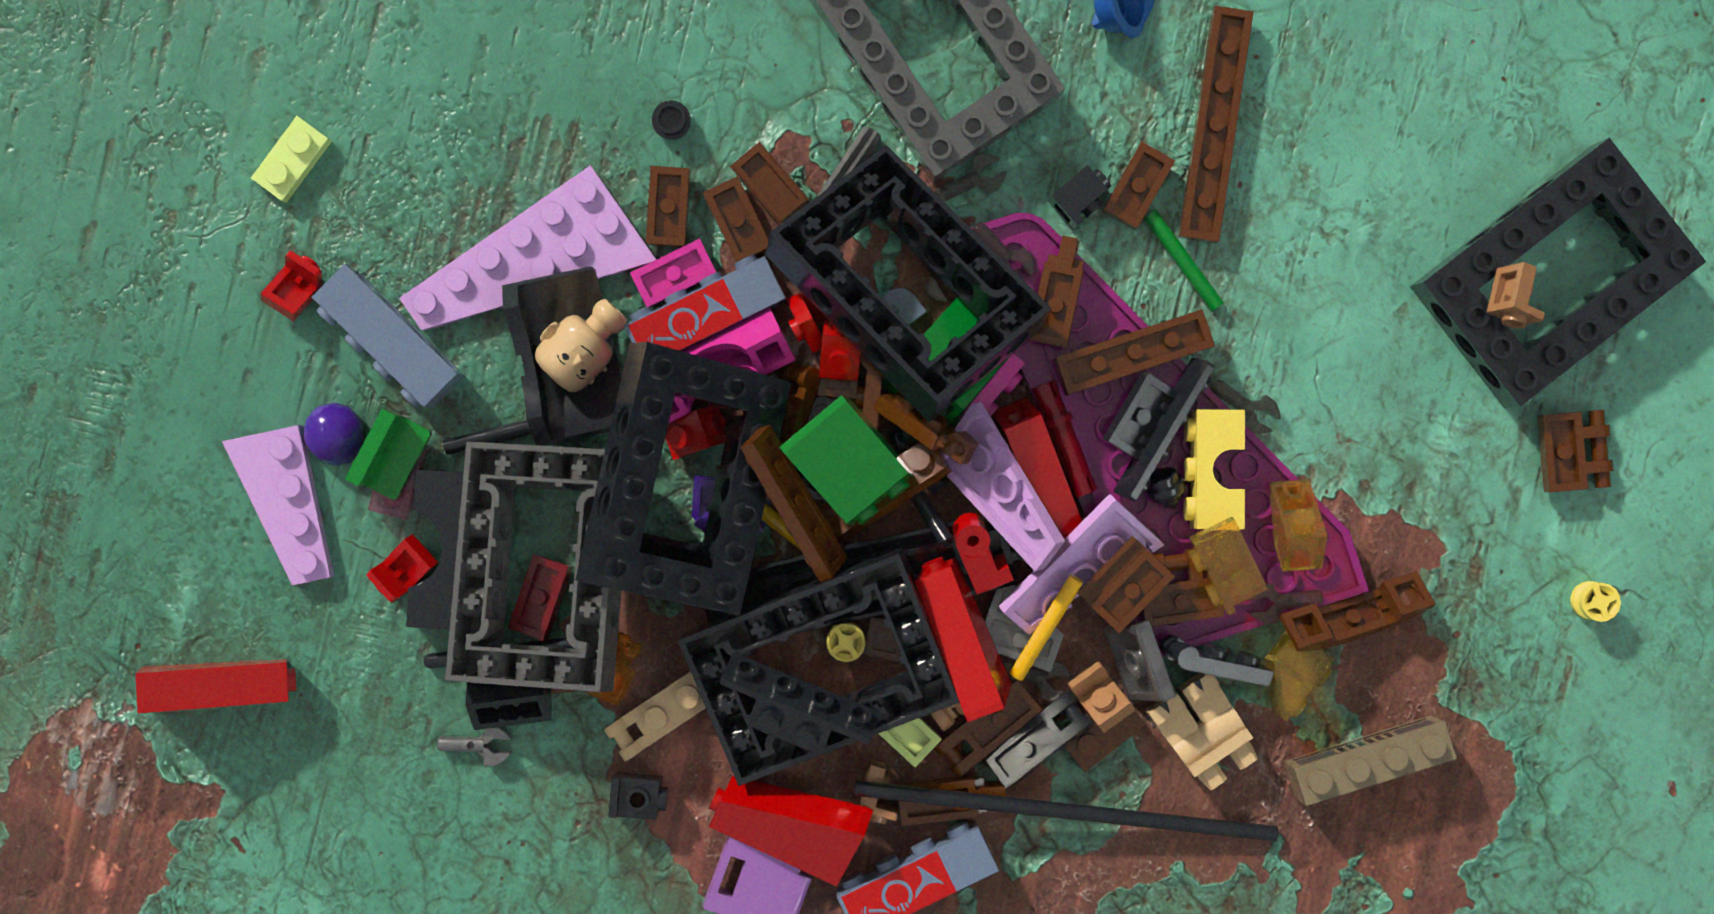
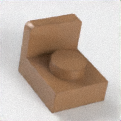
M1521 262L1497 268L1487 313L1502 319L1501 323L1511 328L1521 329L1525 328L1527 324L1542 322L1545 313L1528 305L1533 292V282L1537 267Z
M1096 662L1091 667L1082 670L1068 683L1076 698L1103 733L1135 711L1132 704L1110 678L1100 662Z
M870 759L865 781L890 784L891 776L885 774V763ZM860 797L858 805L873 809L870 821L886 824L887 819L897 820L898 807L878 802L876 798Z

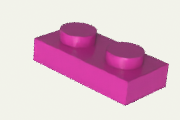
M698 239L630 272L646 307L650 306L652 308L664 302L667 296L679 290L685 289L687 291L699 285V281L716 273V270L702 241Z
M1011 354L958 418L962 419L971 404L982 402L991 417L999 407L993 401L1002 390L1009 394L1023 378L1018 371L1025 363L1015 354Z

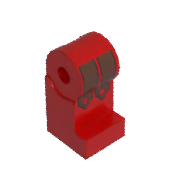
M966 513L959 516L953 524V534L958 552L976 594L978 595L1014 581L1005 554L993 556L990 549V535L983 517L976 513Z

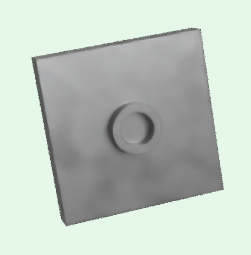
M1149 621L1130 622L1120 633L1111 625L1104 627L1105 635L1130 701L1164 702L1176 697Z

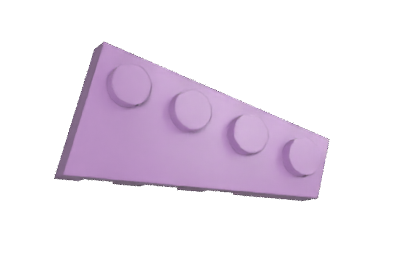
M982 402L973 403L954 430L956 432L966 431L979 444L968 464L960 465L944 454L952 469V472L947 476L1035 572L1045 569L1065 540Z
M296 425L222 441L291 584L297 585L335 577L308 449L305 444L303 426Z
M1109 494L1064 539L1065 542L1045 569L1033 571L999 607L1007 617L1025 632L1031 634L1038 627L1070 574L1077 576L1084 582L1081 586L1082 588L1132 535L1152 552H1155L1164 544L1119 501Z

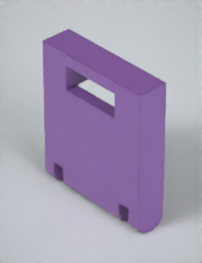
M727 836L703 902V909L717 914H799L812 880V875L800 872L798 868ZM731 856L744 860L733 894H731L730 890L720 887Z

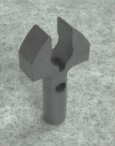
M504 727L485 729V732L480 737L440 736L437 740V748L441 752H478L484 758V765L496 766L511 755L513 751L498 752L486 744L493 739L510 740L513 736Z

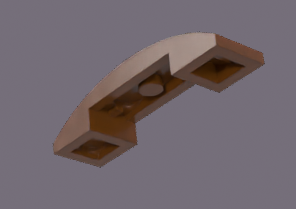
M1415 571L1383 581L1378 589L1319 608L1314 603L1283 613L1279 619L1296 651L1305 652L1338 646L1386 630L1433 608L1435 602L1418 572Z

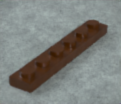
M1216 5L1212 9L1178 238L1215 244L1220 240L1254 11Z

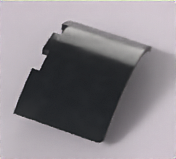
M585 267L502 285L503 311L511 333L516 356L521 355L525 376H521L525 400L526 420L535 444L547 446L609 432L621 382V373L613 335L607 339L613 353L611 360L606 365L607 370L605 372L601 371L595 377L592 384L589 383L585 388L577 392H569L562 388L535 360L536 349L542 342L540 336L551 323L557 322L559 324L570 315H578L587 320L592 315L594 305L604 299L595 268Z

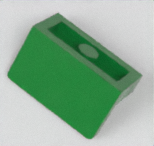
M381 409L345 480L359 487H369L392 500H397L423 453L432 432L393 410Z

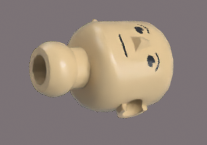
M602 299L594 305L592 315L587 320L578 315H570L559 324L557 322L551 323L540 336L542 342L536 349L535 360L562 388L569 392L580 391L589 383L592 384L595 377L601 371L605 372L607 370L606 365L611 360L613 354L612 347L607 339L612 334L619 333L624 329L627 318L607 299Z

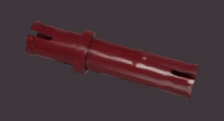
M1054 379L1031 388L1041 409L1046 428L1054 442L1074 498H1079L1098 490L1071 422L1074 419L1071 411L1067 412L1056 380Z

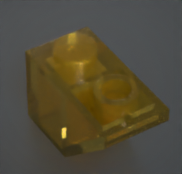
M1310 480L1270 482L1273 538L1282 572L1321 569L1328 536Z
M1286 631L1265 657V664L1267 668L1274 671L1270 686H1268L1272 713L1287 722L1290 717L1295 718L1304 710L1308 703V699L1305 697L1314 686H1321L1327 680L1332 671L1329 666L1335 659L1322 649L1297 652Z

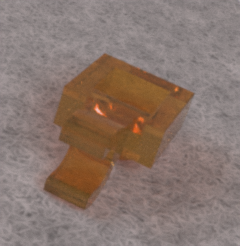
M618 631L614 690L612 692H585L590 696L618 706L637 673L630 665L639 655L642 645L631 640V636Z

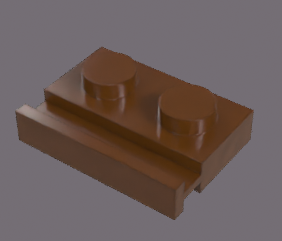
M1132 535L1077 594L1120 633L1162 591L1175 575Z

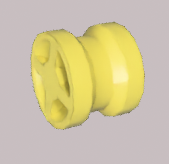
M1582 582L1574 588L1570 597L1571 607L1578 616L1599 622L1609 621L1614 618L1619 612L1621 605L1620 595L1617 590L1611 585L1601 582ZM1591 593H1593L1594 597L1592 598V601L1588 603L1590 597L1592 596Z
M850 621L831 627L827 635V648L830 655L836 660L851 662L858 659L863 653L866 646L865 635L860 626Z

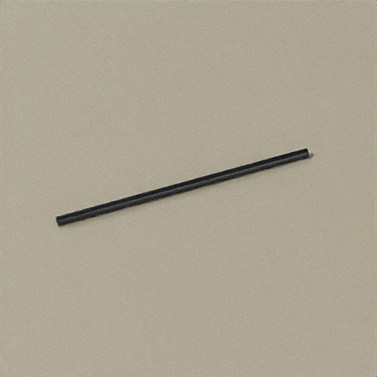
M855 780L853 795L857 797L1266 841H1277L1278 838L1277 826L859 780Z

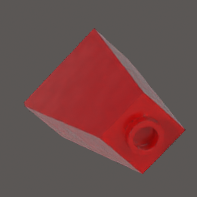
M1024 397L997 408L992 414V418L998 431L1065 539L1082 520L1043 417L1032 403Z
M938 557L926 562L921 566L922 571L919 572L915 579V584L967 722L1005 709L1012 682L956 557L944 561L943 557Z
M287 659L145 666L135 673L137 714L289 702L288 692L296 691L295 668H287Z
M735 776L731 777L726 790L718 787L708 808L715 812L709 824L710 828L836 887L862 842L873 813V809L866 806L758 781H751L738 786Z

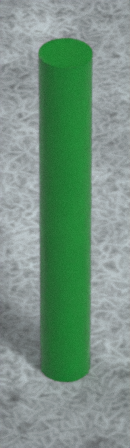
M1155 209L1143 218L1211 312L1221 306L1224 301L1158 211Z

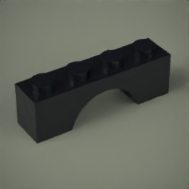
M415 470L413 509L427 516L437 527L442 540V556L438 567L428 579L408 588L406 627L450 629L464 472Z

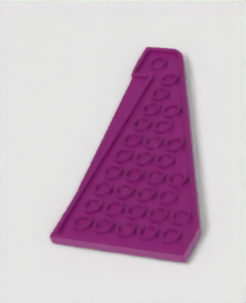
M1014 213L970 227L1038 294L1044 263L1048 261L1049 254L1058 256L1062 237L1046 221L1033 214ZM1077 254L1076 259H1077V260H1082V261H1084V260ZM1084 261V275L1068 348L1028 340L1014 354L1025 363L1021 367V371L1039 412L1041 413V409L1031 388L1055 379L1067 412L1071 411L1074 419L1071 422L1085 455L1091 475L1098 487V490L1077 498L1085 518L1111 494L1162 541L1164 546L1155 552L1149 550L1152 554L1161 552L1163 556L1183 554L1185 549L1198 548V551L1214 550L1216 564L1203 566L1202 574L1203 578L1219 577L1224 616L1152 626L1159 650L1162 640L1169 635H1175L1185 643L1197 647L1278 621L1281 614L1314 603H1316L1317 607H1321L1368 592V586L1350 531L1246 425L1245 450L1224 451L1216 458L1213 465L1214 477L1221 486L1227 489H1245V529L1190 528V521H1185L1183 512L1184 498L1190 497V481H1185V491L1175 509L1155 504L1147 496L1146 491L1138 496L1135 502L1114 493V488L1132 458L1103 440V437L1142 371L1065 396L1053 359L1149 326ZM1179 358L1143 370V372L1150 373L1174 389L1187 365ZM1208 386L1197 396L1190 408L1191 411L1230 410ZM1183 425L1177 430L1171 440L1169 453L1157 464L1154 471L1172 467L1184 479L1185 458H1190V442H1185ZM1187 569L1171 571L1175 577L1169 583L1189 580ZM1142 611L1131 622L1143 621Z

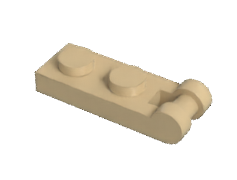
M691 671L603 729L609 739L614 738L621 748L619 754L624 762L706 708ZM633 723H636L643 733L635 741L626 729Z

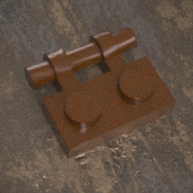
M1605 410L1588 411L1589 426L1583 427L1581 412L1537 415L1544 492L1588 489V473H1594L1595 488L1611 487L1610 472L1614 471L1613 459L1609 460L1607 437L1611 436L1610 425H1606ZM1590 438L1592 461L1586 462L1584 439Z
M1198 548L1185 549L1183 554L1163 556L1162 552L1153 554L1170 571L1187 569L1189 580L1168 583L1142 610L1143 621H1149L1152 627L1224 616L1219 577L1203 578L1202 574L1203 566L1216 564L1213 549L1198 551Z

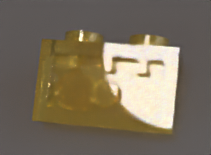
M1232 516L1189 537L1194 548L1188 552L1189 557L1198 574L1205 571L1211 583L1205 586V590L1215 608L1222 606L1229 616L1236 613L1233 606L1268 590L1245 539Z

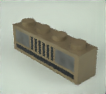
M1430 715L1286 760L1284 764L1295 798L1305 806L1443 764L1455 760L1457 757L1446 722Z

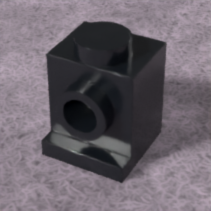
M1087 165L1056 191L1048 202L1069 227L1074 230L1083 221L1079 214L1083 213L1087 218L1105 203L1100 196L1111 187V184L1100 170L1095 169L1092 171Z
M616 772L611 780L608 817L657 820L659 812L666 811L668 802V787H662L663 776ZM633 793H642L645 797V803L643 805L634 804L631 799Z

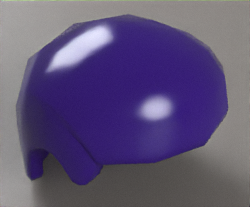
M336 402L320 405L311 411L310 416L306 419L304 426L305 444L309 451L322 463L333 466L351 463L363 445L364 425L360 417L349 406Z

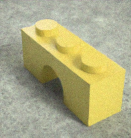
M1192 410L1190 418L1184 424L1185 442H1190V458H1185L1184 479L1185 481H1190V497L1184 498L1185 521H1190V528L1245 529V489H1227L1216 481L1213 474L1214 462L1222 452L1227 450H1245V410Z

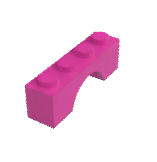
M770 307L682 350V352L764 375L795 361L787 339ZM674 397L669 423L690 413L695 398Z

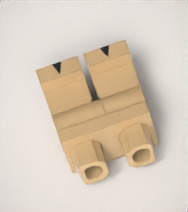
M1199 672L1176 687L1198 719L1197 723L1176 692H1174L1176 697L1164 702L1156 701L1145 708L1144 711L1188 773L1194 778L1197 776L1208 789L1213 790L1227 780L1217 762L1229 755L1237 768L1242 770L1258 758L1250 743V740L1253 739L1252 735L1230 704L1215 676Z

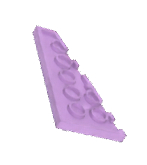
M590 165L399 299L422 331H427L491 310L502 309V285L585 267L595 268L597 277L600 279L647 265L657 259Z

